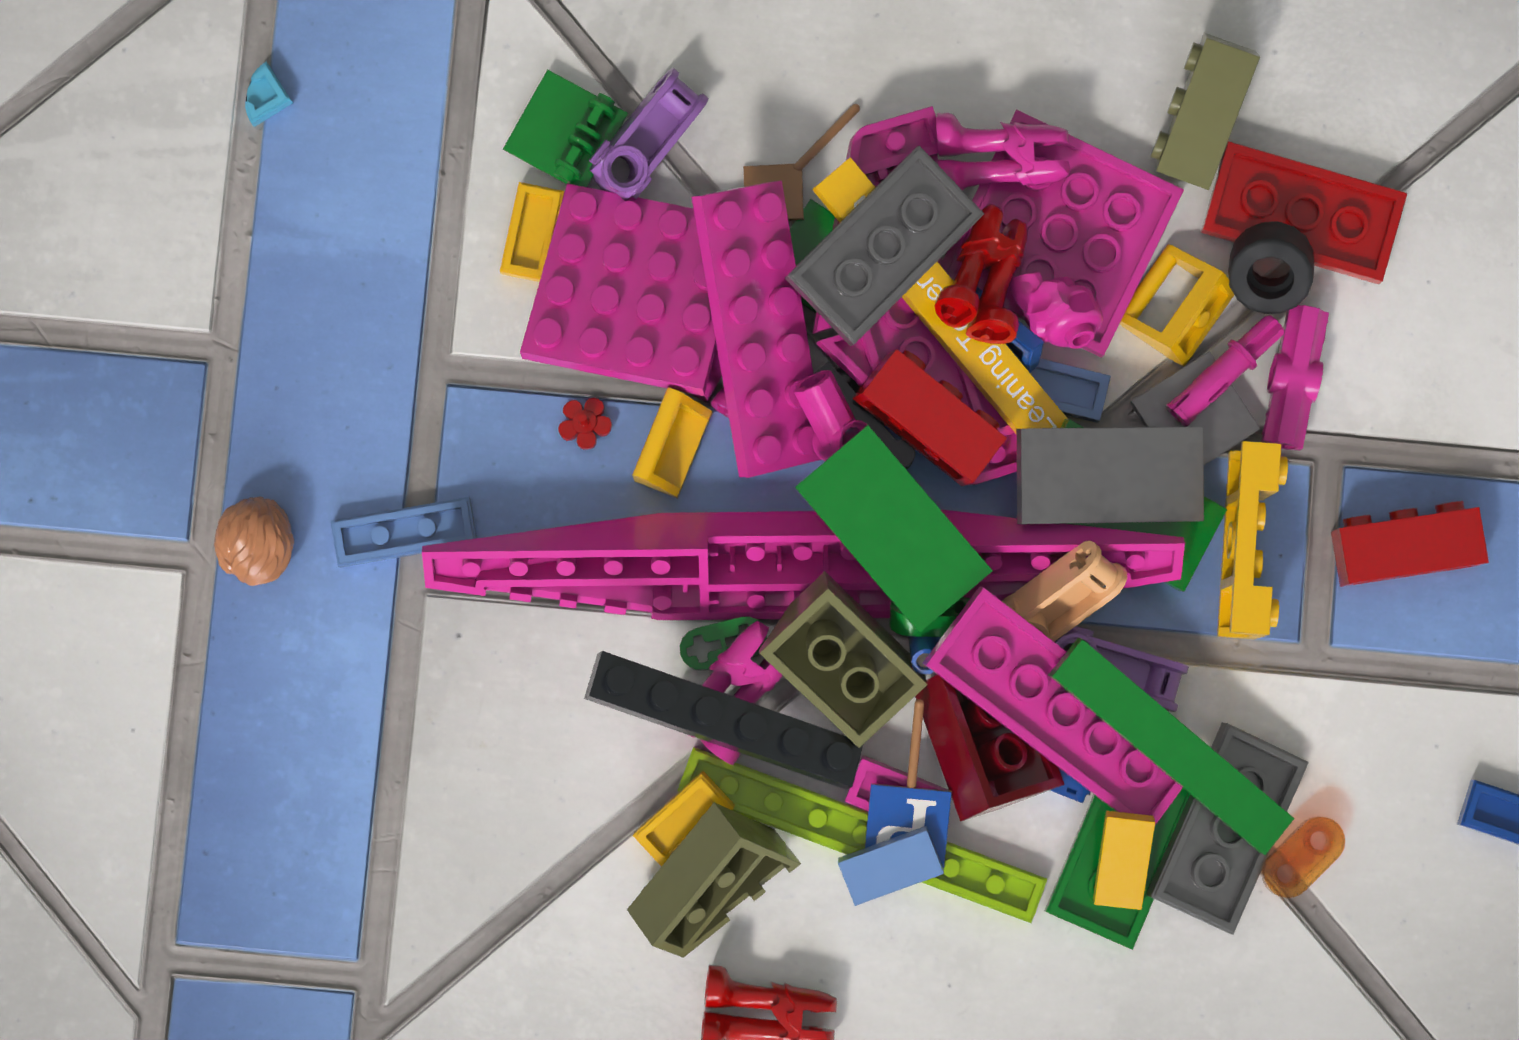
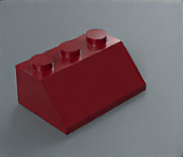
M935 675L928 679V685L915 696L916 700L921 699L924 701L923 720L948 789L952 791L951 797L960 822L1002 809L1065 785L1060 770L1055 764L940 676Z

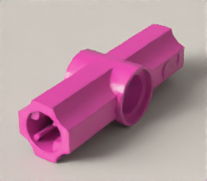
M1298 305L1286 312L1283 327L1285 332L1281 337L1279 353L1274 355L1268 377L1267 393L1270 394L1262 431V443L1281 444V449L1300 451L1303 449L1311 404L1316 401L1322 381L1323 362H1320V357L1325 341L1329 312L1306 305Z
M821 370L814 375L805 377L795 385L796 390L794 394L814 430L812 436L814 452L823 461L829 459L868 425L861 420L855 419L831 370Z

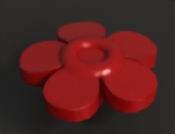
M594 397L589 398L585 402L584 410L577 400L567 402L563 407V413L568 420L560 423L558 427L561 437L566 441H572L577 437L578 447L583 450L594 448L597 443L595 434L604 437L610 434L612 429L610 418L601 416L605 409L603 402Z

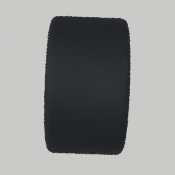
M1278 221L1261 222L1247 228L1235 240L1229 259V286L1236 299L1248 309L1263 314L1283 313L1297 307L1308 296L1314 278L1313 248L1307 237L1294 226ZM1275 257L1289 264L1290 270L1286 275L1279 278H1266L1253 270V265L1262 258Z

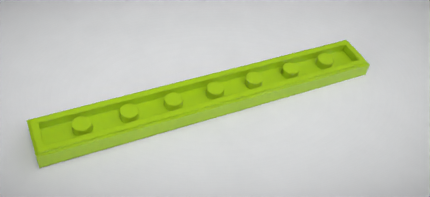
M693 747L680 781L678 792L704 771L735 804L733 811L844 854H850L865 848L868 821L867 811L741 764L734 763V765H730L714 754ZM947 842L944 874L925 880L922 883L1032 924L1047 878Z

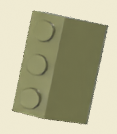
M825 571L791 602L759 649V653L858 748L928 685L925 674L916 672L912 667L910 653Z

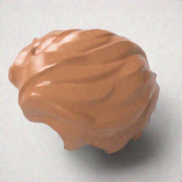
M261 496L243 499L225 509L218 521L214 539L219 566L227 574L235 575L239 581L249 586L266 584L278 579L290 562L294 545L291 525L284 509L274 500L264 499Z

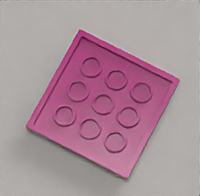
M1017 109L1010 124L1017 122L1025 125H1048ZM1068 134V144L1034 147L1035 161L1048 159L1069 161L1070 171L1067 177L1059 181L1037 185L1029 184L1023 186L1020 182L981 184L972 201L980 210L986 205L994 204L1003 211V218L999 229L1000 233L1015 218L1027 224L1028 235L1024 257L1021 259V266L1015 270L1012 279L1019 275L1039 272L1044 281L1059 277H1070L1076 285H1083L1092 291L1103 313V322L1094 339L1088 345L1081 348L1102 358L1184 189ZM1006 151L995 152L991 161L1012 159ZM971 228L946 252L942 260V268L953 281L963 262L956 260L962 251L961 246L967 240ZM990 268L982 270L977 285L982 291ZM1008 287L1003 308L1011 310L1018 318L1024 320L1023 311L1016 303L1010 287Z
M567 183L520 349L522 359L662 388L669 387L677 391L704 396L717 344L694 209L639 197L637 199L630 197L625 201L613 192Z

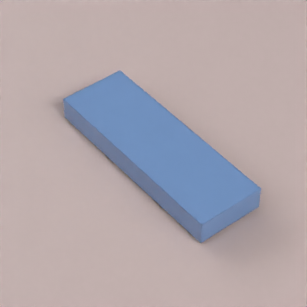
M470 497L331 520L337 565L340 568L422 554V546L477 538Z

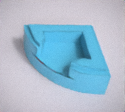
M267 61L253 73L246 94L245 109L253 127L293 104Z

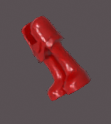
M989 204L981 210L984 215L972 226L967 240L961 246L962 251L956 261L963 262L953 284L941 290L934 306L936 314L946 325L959 328L968 324L966 335L969 338L990 344H1006L1016 338L1019 320L1017 315L1011 310L1003 308L1004 301L1014 272L1021 266L1028 230L1025 222L1015 218L1000 233L999 229L1003 218V211L994 204ZM990 268L987 281L979 299L976 288L982 270Z
M708 965L704 999L705 1007H742L772 1010L777 1020L704 1011L701 1040H834L835 1030L819 1028L817 1026H802L803 1010L815 1013L836 1012L837 998L822 991L798 988L785 982L784 985L770 981L773 988L744 984L731 979L726 968L719 965Z

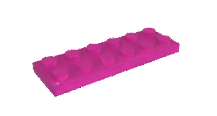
M782 180L693 196L692 203L739 477L750 478L822 460L816 455L812 445L814 430L794 394L796 390L795 385L805 377L814 375L801 295L785 279L796 267Z
M979 586L926 657L923 664L1116 812L1154 816L1156 825L1182 790V787L1048 675L1067 651L984 587Z

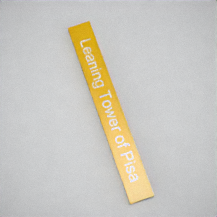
M850 157L812 190L840 223L875 186ZM936 262L902 296L904 301L1015 434L1016 429L1061 428L1064 420L1068 418L1006 344H990L974 340L966 335L968 324L959 328H953L941 321L935 311L936 298L944 287L952 285L954 281L941 265Z

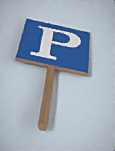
M917 699L914 705L907 787L871 783L865 848L927 826L944 868L952 791L916 788L924 701Z

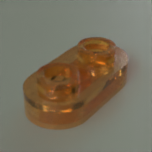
M1312 817L1302 822L1267 857L1261 870L1265 887L1274 895L1284 898L1296 897L1306 891L1342 854L1345 847V835L1340 825L1326 817ZM1320 831L1324 834L1326 843L1321 849L1317 850L1311 845L1310 839L1313 833ZM1287 864L1291 867L1293 875L1288 882L1283 883L1278 879L1277 871L1280 866Z

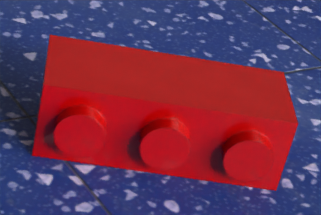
M898 349L886 354L852 399L960 486L974 483L1007 439L998 431L999 423L988 413L980 409L974 412L961 401L963 395L955 386L945 380L937 382L924 371L927 368L926 364L915 354L907 350L901 353Z
M1456 501L1435 505L1436 513L1418 516L1417 508H1409L1389 512V521L1372 523L1371 515L1343 519L1344 527L1331 532L1340 587L1470 568L1489 563L1480 508L1465 509L1464 501Z

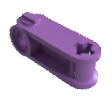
M671 68L664 74L610 142L604 140L589 159L592 163L589 170L593 173L595 182L602 190L616 193L625 201L630 197L637 199L651 182L652 178L649 177L707 104L709 98L703 93L697 95L678 78L679 72L675 68ZM617 157L624 159L630 169L629 176L623 183L617 181L611 172L612 163Z
M1077 626L1055 641L1057 645L1064 648L1067 644H1073L1077 638L1083 639L1167 711H1177L1178 705L1174 701L1181 676L1187 674L1189 666L1094 638V631Z

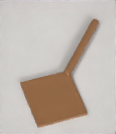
M853 104L795 164L743 166L744 187L782 180L788 221L804 220L802 169L860 111V106Z

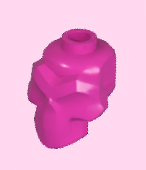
M1032 272L1014 277L1009 284L1016 303L1023 311L1024 321L1031 331L1042 339L1044 343L1050 342L1058 347L1078 349L1088 345L1102 325L1103 313L1092 291L1083 285H1076L1070 277H1059L1044 281L1039 272Z

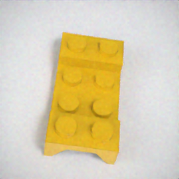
M1243 441L1241 451L1228 452L1225 499L1227 511L1224 515L1217 637L1255 640L1270 635V627H1277L1279 600L1272 598L1273 587L1253 586L1254 578L1261 577L1263 567V551L1256 549L1257 531H1263L1265 526L1266 504L1265 502H1259V500L1263 501L1277 493L1279 485H1285L1287 480L1288 459L1281 456V444Z

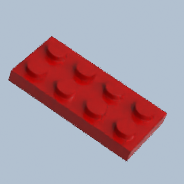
M1228 141L1200 233L1235 242L1249 227L1261 222L1278 221L1294 226L1307 237L1313 248L1314 266L1380 284L1384 279L1407 193Z

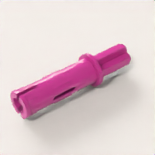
M1265 316L1238 341L1230 340L1228 342L1229 349L1195 378L1182 393L1166 405L1168 412L1176 421L1181 422L1184 427H1188L1207 406L1224 393L1248 368L1254 370L1257 367L1256 360L1284 335L1285 331L1282 325L1273 316Z

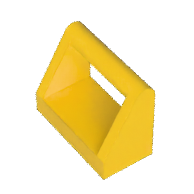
M1167 244L1135 290L1120 321V325L1170 360L1185 367L1234 297V293L1229 286V279L1223 271L1173 245ZM1177 264L1198 278V281L1164 330L1159 332L1137 319Z
M668 387L633 471L632 477L634 481L678 499L712 416V411L684 393Z

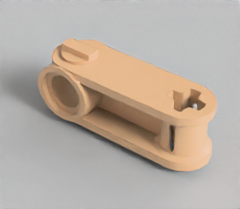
M1086 541L1065 554L1015 593L1006 597L1002 602L1055 642L1115 598L1126 584L1127 571L1122 565L1111 563L1102 556L1101 549L1095 542Z

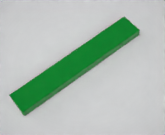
M1077 638L1048 674L1259 853L1266 855L1295 819L1083 639Z

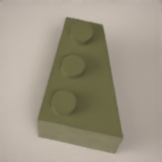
M1207 33L1203 34L1200 44L1193 43L1184 66L1185 70L1190 71L1184 89L1176 87L1167 111L1168 114L1173 115L1168 133L1159 132L1150 156L1158 160L1155 166L1157 172L1206 190L1210 189L1259 62L1260 56L1256 51Z
M714 802L676 850L672 852L654 877L642 889L641 893L627 908V911L652 946L684 958L730 921L726 915L748 896L754 901L766 892L762 885L782 869L786 868L790 873L801 863L775 829Z

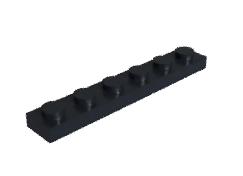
M605 651L599 652L596 656L584 699L843 789L853 786L863 745L858 748L847 736Z

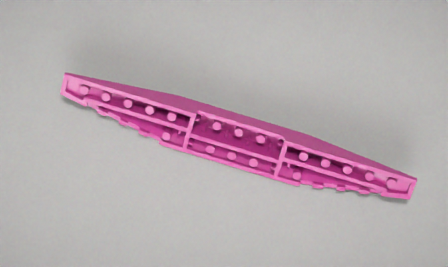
M941 510L993 570L963 597L971 598L980 586L1003 601L1065 554L1086 541L1095 542L1100 547L1102 556L1109 562L1118 563L1126 569L1127 581L1123 589L1181 579L1185 547L1184 537L1064 523L1017 524V518ZM815 511L656 513L422 546L425 588L481 596L486 595V590L510 593V600L531 602L532 596L559 600V606L576 608L578 602L604 606L605 613L625 615L627 609L650 612L651 619L731 620L739 617L780 619L791 602L825 571L873 618H890L891 600Z

